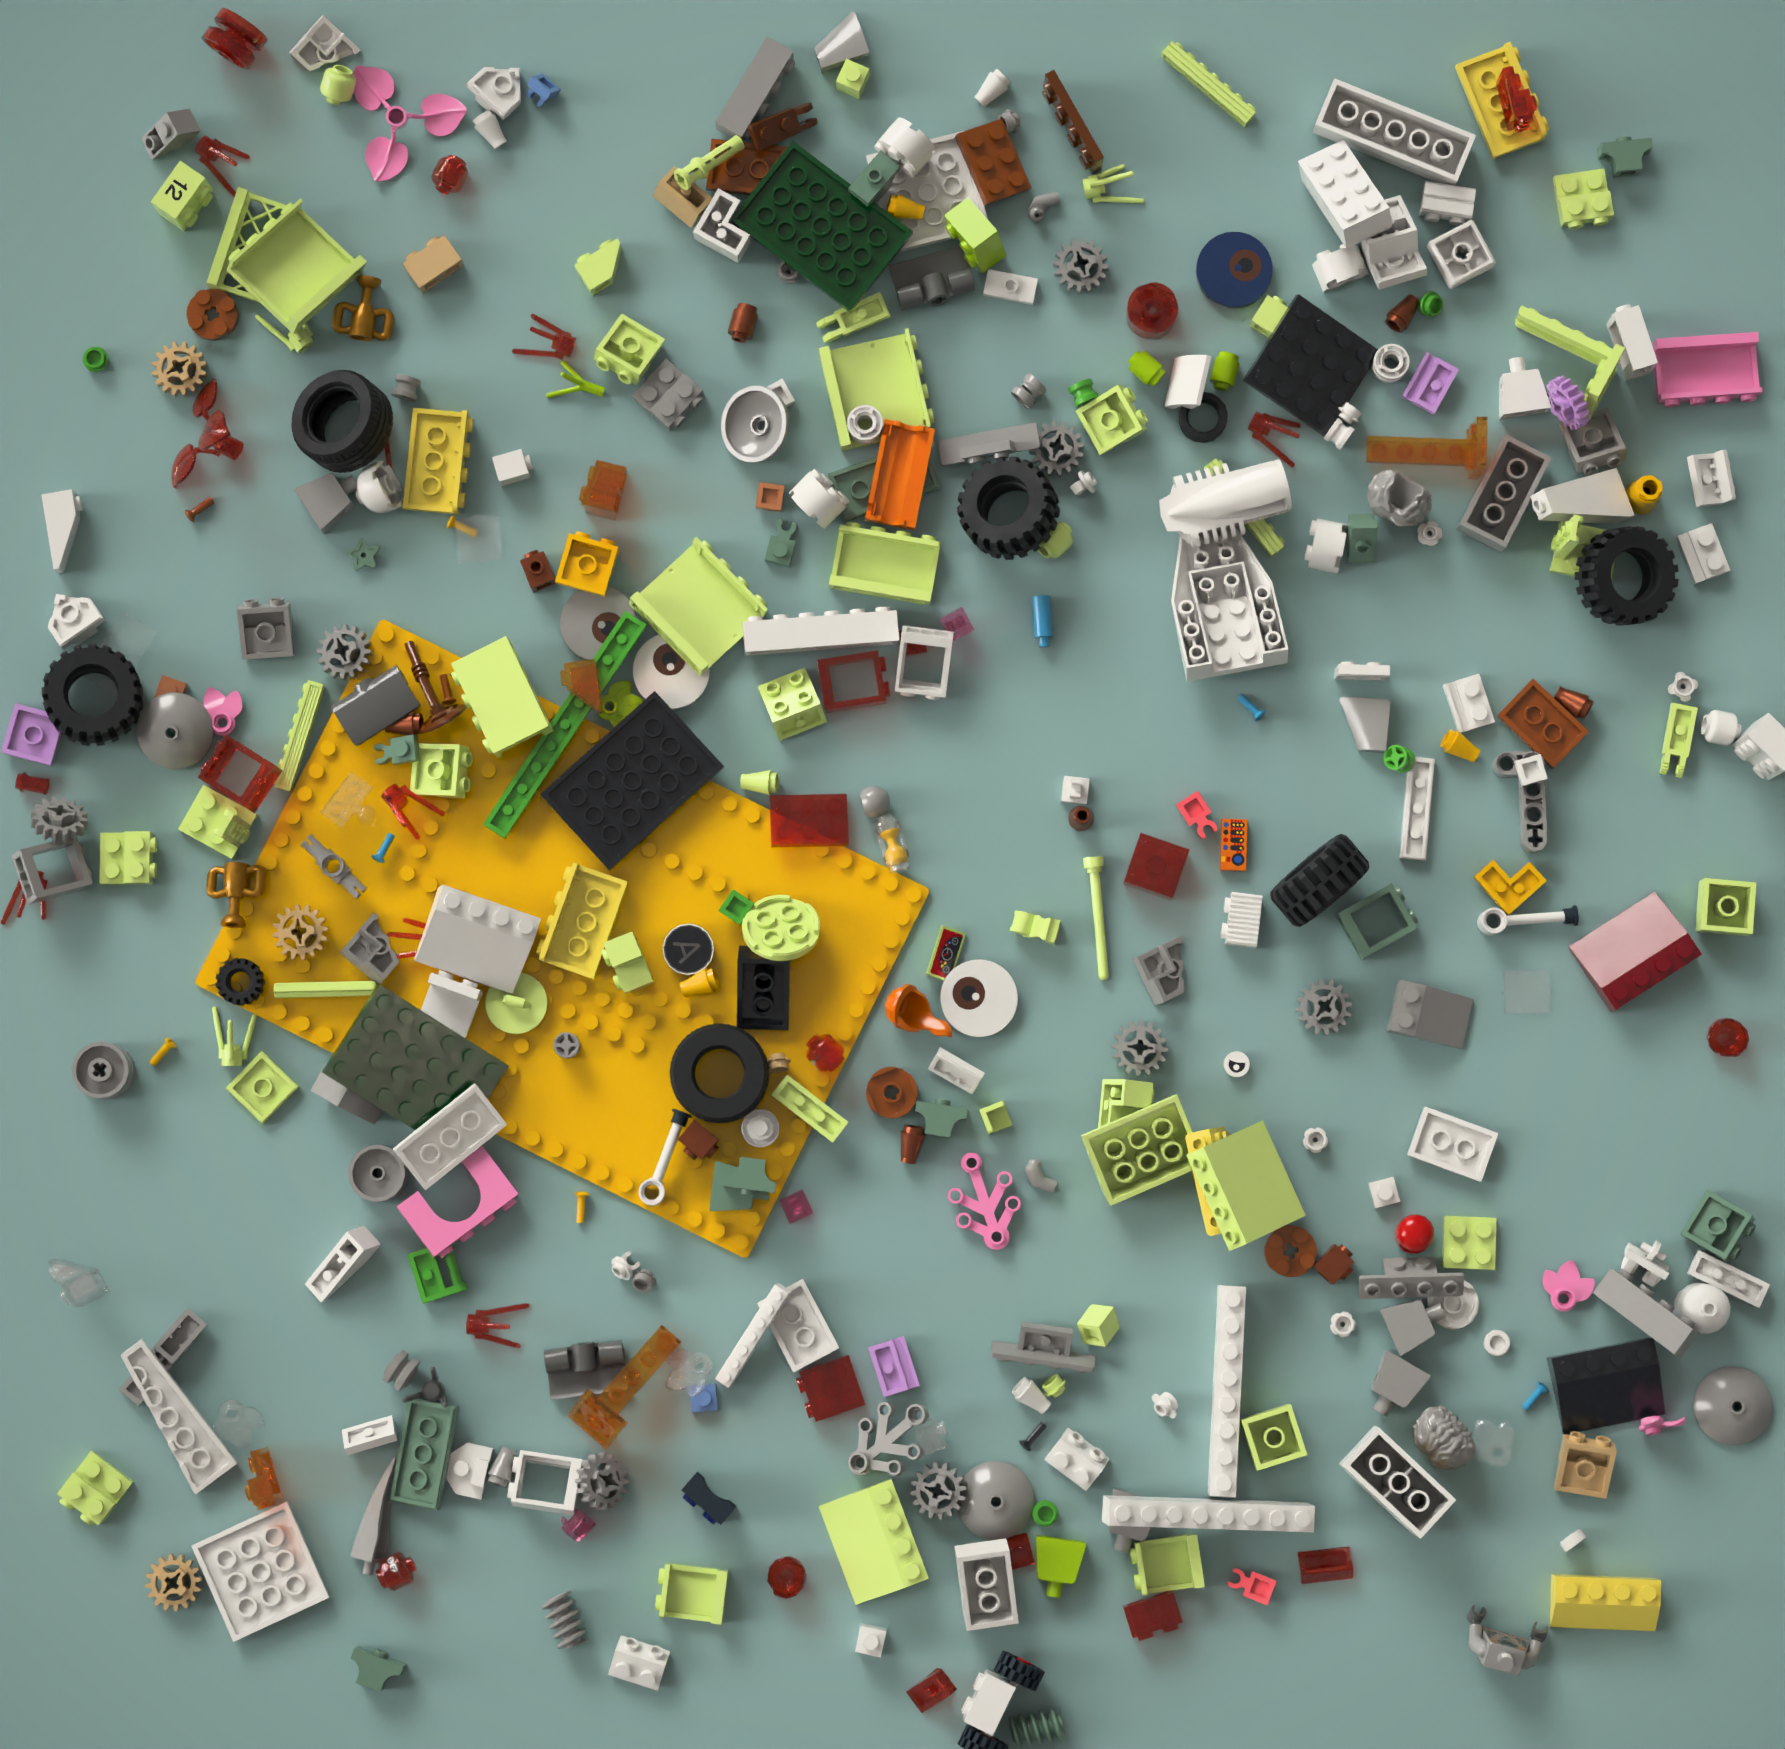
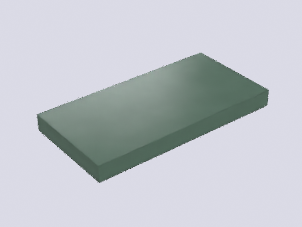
M877 457L828 473V478L833 482L832 487L837 492L841 491L850 501L841 512L844 523L866 515ZM929 459L922 496L941 489L931 459Z
M424 1399L407 1402L389 1501L440 1510L460 1406L448 1404L444 1408L439 1402Z

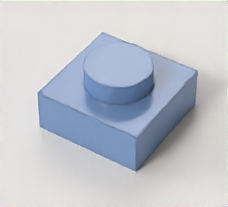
M716 1384L689 1386L692 1412L718 1410Z

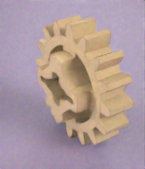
M175 341L172 342V348L170 349L164 345L163 349L165 352L163 354L156 352L159 361L152 362V365L157 368V370L151 372L153 377L158 378L155 381L157 386L164 385L163 392L167 394L171 390L174 397H177L179 392L184 397H187L188 390H191L194 394L197 393L195 386H204L200 380L201 377H208V374L202 370L208 367L206 361H201L205 356L202 352L196 353L197 347L195 345L188 349V344L185 341L182 342L181 347ZM176 354H187V356L179 357ZM168 360L167 369L164 370V365ZM179 365H181L183 369V372L180 374L179 372H177L176 368ZM196 368L195 375L191 378L192 371ZM178 381V382H183L184 384H183V385H174V384H171V383H174V382Z
M295 904V911L286 907L287 914L285 916L277 915L281 920L280 924L273 923L278 932L273 933L272 937L279 938L275 946L277 948L284 947L282 950L283 955L291 952V959L293 960L300 955L304 961L308 953L312 957H316L314 950L319 949L323 951L324 948L321 942L329 940L323 936L324 932L329 931L328 927L322 926L326 918H318L320 911L317 909L311 913V906L306 905L304 910H301L300 905ZM304 915L312 918L316 925H308ZM293 918V923L290 927L285 928L288 921ZM300 924L303 929L307 930L306 933L302 934L301 939L295 935V932L299 931ZM313 936H317L314 943L311 946H309L308 942L311 940V938ZM285 939L294 940L297 949L290 947Z
M171 1553L168 1556V1561L163 1556L158 1558L160 1565L151 1564L150 1567L154 1572L146 1574V1577L151 1579V1582L145 1584V1588L152 1589V1592L148 1594V1598L155 1596L157 1599L154 1605L157 1606L164 1603V1610L166 1611L171 1605H173L174 1611L180 1609V1604L184 1608L189 1607V1599L192 1601L198 1599L194 1592H200L203 1589L197 1585V1582L203 1580V1577L196 1575L200 1567L193 1568L191 1566L194 1561L193 1559L185 1562L184 1554H180L175 1559L174 1553ZM168 1565L180 1566L176 1571H170L165 1568ZM187 1574L190 1576L191 1586L187 1584ZM180 1575L176 1582L179 1586L169 1589L172 1582L169 1578ZM158 1578L161 1580L162 1586L160 1591L157 1584ZM175 1593L183 1596V1598L178 1600L168 1599L169 1596Z

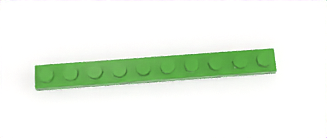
M627 611L623 613L550 724L554 731L541 736L483 823L485 827L502 838H507L646 629L647 624Z

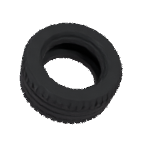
M350 370L332 371L316 378L301 392L292 413L291 429L293 438L299 449L321 467L338 473L352 472L368 465L383 451L392 431L393 411L387 396L361 374ZM358 400L360 416L355 427L345 438L337 442L326 443L324 432L330 415L340 405L348 401Z

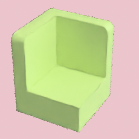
M1004 1101L979 1110L988 1135L1012 1126Z
M1095 1304L1090 1305L1077 1323L1084 1344L1102 1347L1108 1345L1120 1328L1114 1307Z

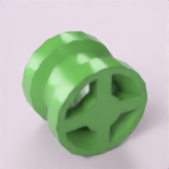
M1092 379L1082 380L1068 388L1069 393L1075 398L1074 404L1076 408H1080L1099 397L1098 393L1094 392L1092 388Z
M1392 745L1384 753V763L1389 769L1406 773L1414 767L1415 755L1408 748Z

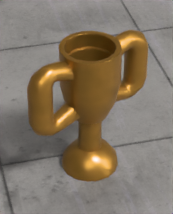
M356 276L357 283L362 287L361 303L357 306L343 301L337 303L333 310V330L338 334H348L349 338L360 341H373V339L385 341L390 339L394 326L393 313L385 308L373 309L371 305L372 291L381 285L382 280L373 276ZM344 309L352 313L350 325L342 327ZM384 316L382 333L375 330V317Z
M227 862L224 864V867L215 866L209 870L206 883L207 895L213 899L223 897L230 899L229 914L221 919V926L228 928L246 927V921L239 915L240 900L244 896L257 898L264 893L266 872L260 865L250 866L243 862ZM256 873L255 889L251 890L248 888L249 876ZM221 874L223 875L224 889L216 891L217 875Z

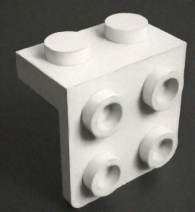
M439 970L438 975L431 972L428 980L430 986L421 1011L466 1038L483 992L477 989V983L466 979L459 983L452 980L454 975Z

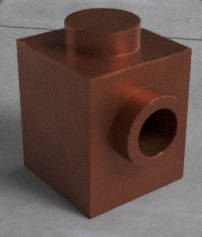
M531 551L524 555V559L520 560L533 593L556 584L544 551Z
M693 1120L678 1138L686 1146L683 1151L693 1160H696L697 1157L701 1160L705 1157L710 1159L719 1149L716 1145L719 1140L696 1120Z
M1332 1244L1312 1268L1330 1285H1334L1339 1278L1345 1280L1353 1271L1350 1267L1354 1263L1350 1258L1353 1254L1342 1244L1339 1247L1336 1244Z

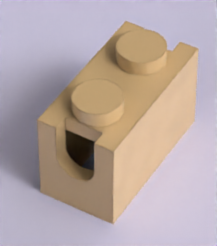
M674 166L660 180L653 193V197L692 228L700 215L704 214L712 197L695 183L691 184V188L688 190L682 189L675 180L674 171L677 168Z
M445 235L440 238L439 236L432 238L427 242L426 248L420 252L414 251L405 258L406 261L402 263L422 294L464 266L462 259Z

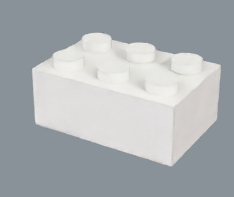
M1767 713L1753 722L1732 745L1736 748L1734 752L1744 761L1748 760L1754 766L1753 771L1762 779L1766 777L1770 780L1785 771V728L1770 713Z
M1006 1538L954 1546L966 1630L971 1631L1018 1624L1010 1550Z

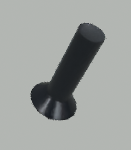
M1040 1422L1026 1440L1019 1441L1021 1446L1027 1451H1031L1032 1443L1047 1426Z

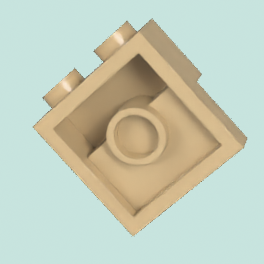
M1576 1431L1570 1432V1435L1563 1434L1558 1455L1559 1464L1554 1489L1556 1491L1606 1499L1617 1453L1615 1443H1612L1611 1439L1605 1436H1596V1439L1585 1438L1586 1436L1583 1433Z

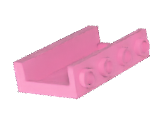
M1758 332L1656 339L1652 346L1658 364L1654 367L1657 404H1664L1665 407H1676L1681 402H1690V405L1696 406L1703 405L1705 401L1715 400L1716 404H1725L1731 402V399L1740 398L1741 402L1755 401L1756 397L1763 393V387L1759 386L1756 345L1759 342Z

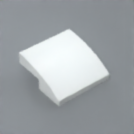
M1186 355L1174 359L1164 407L1172 410L1181 406L1193 409L1201 405L1211 356Z

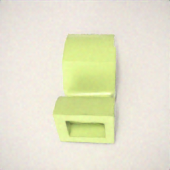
M1014 911L1015 917L1009 931L1020 934L1023 937L1034 939L1038 937L1046 943L1056 944L1061 920L1045 919L1040 915Z

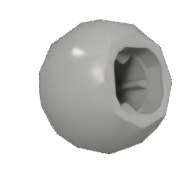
M869 786L860 793V800L866 816L879 818L889 809L890 797L884 789L878 786Z

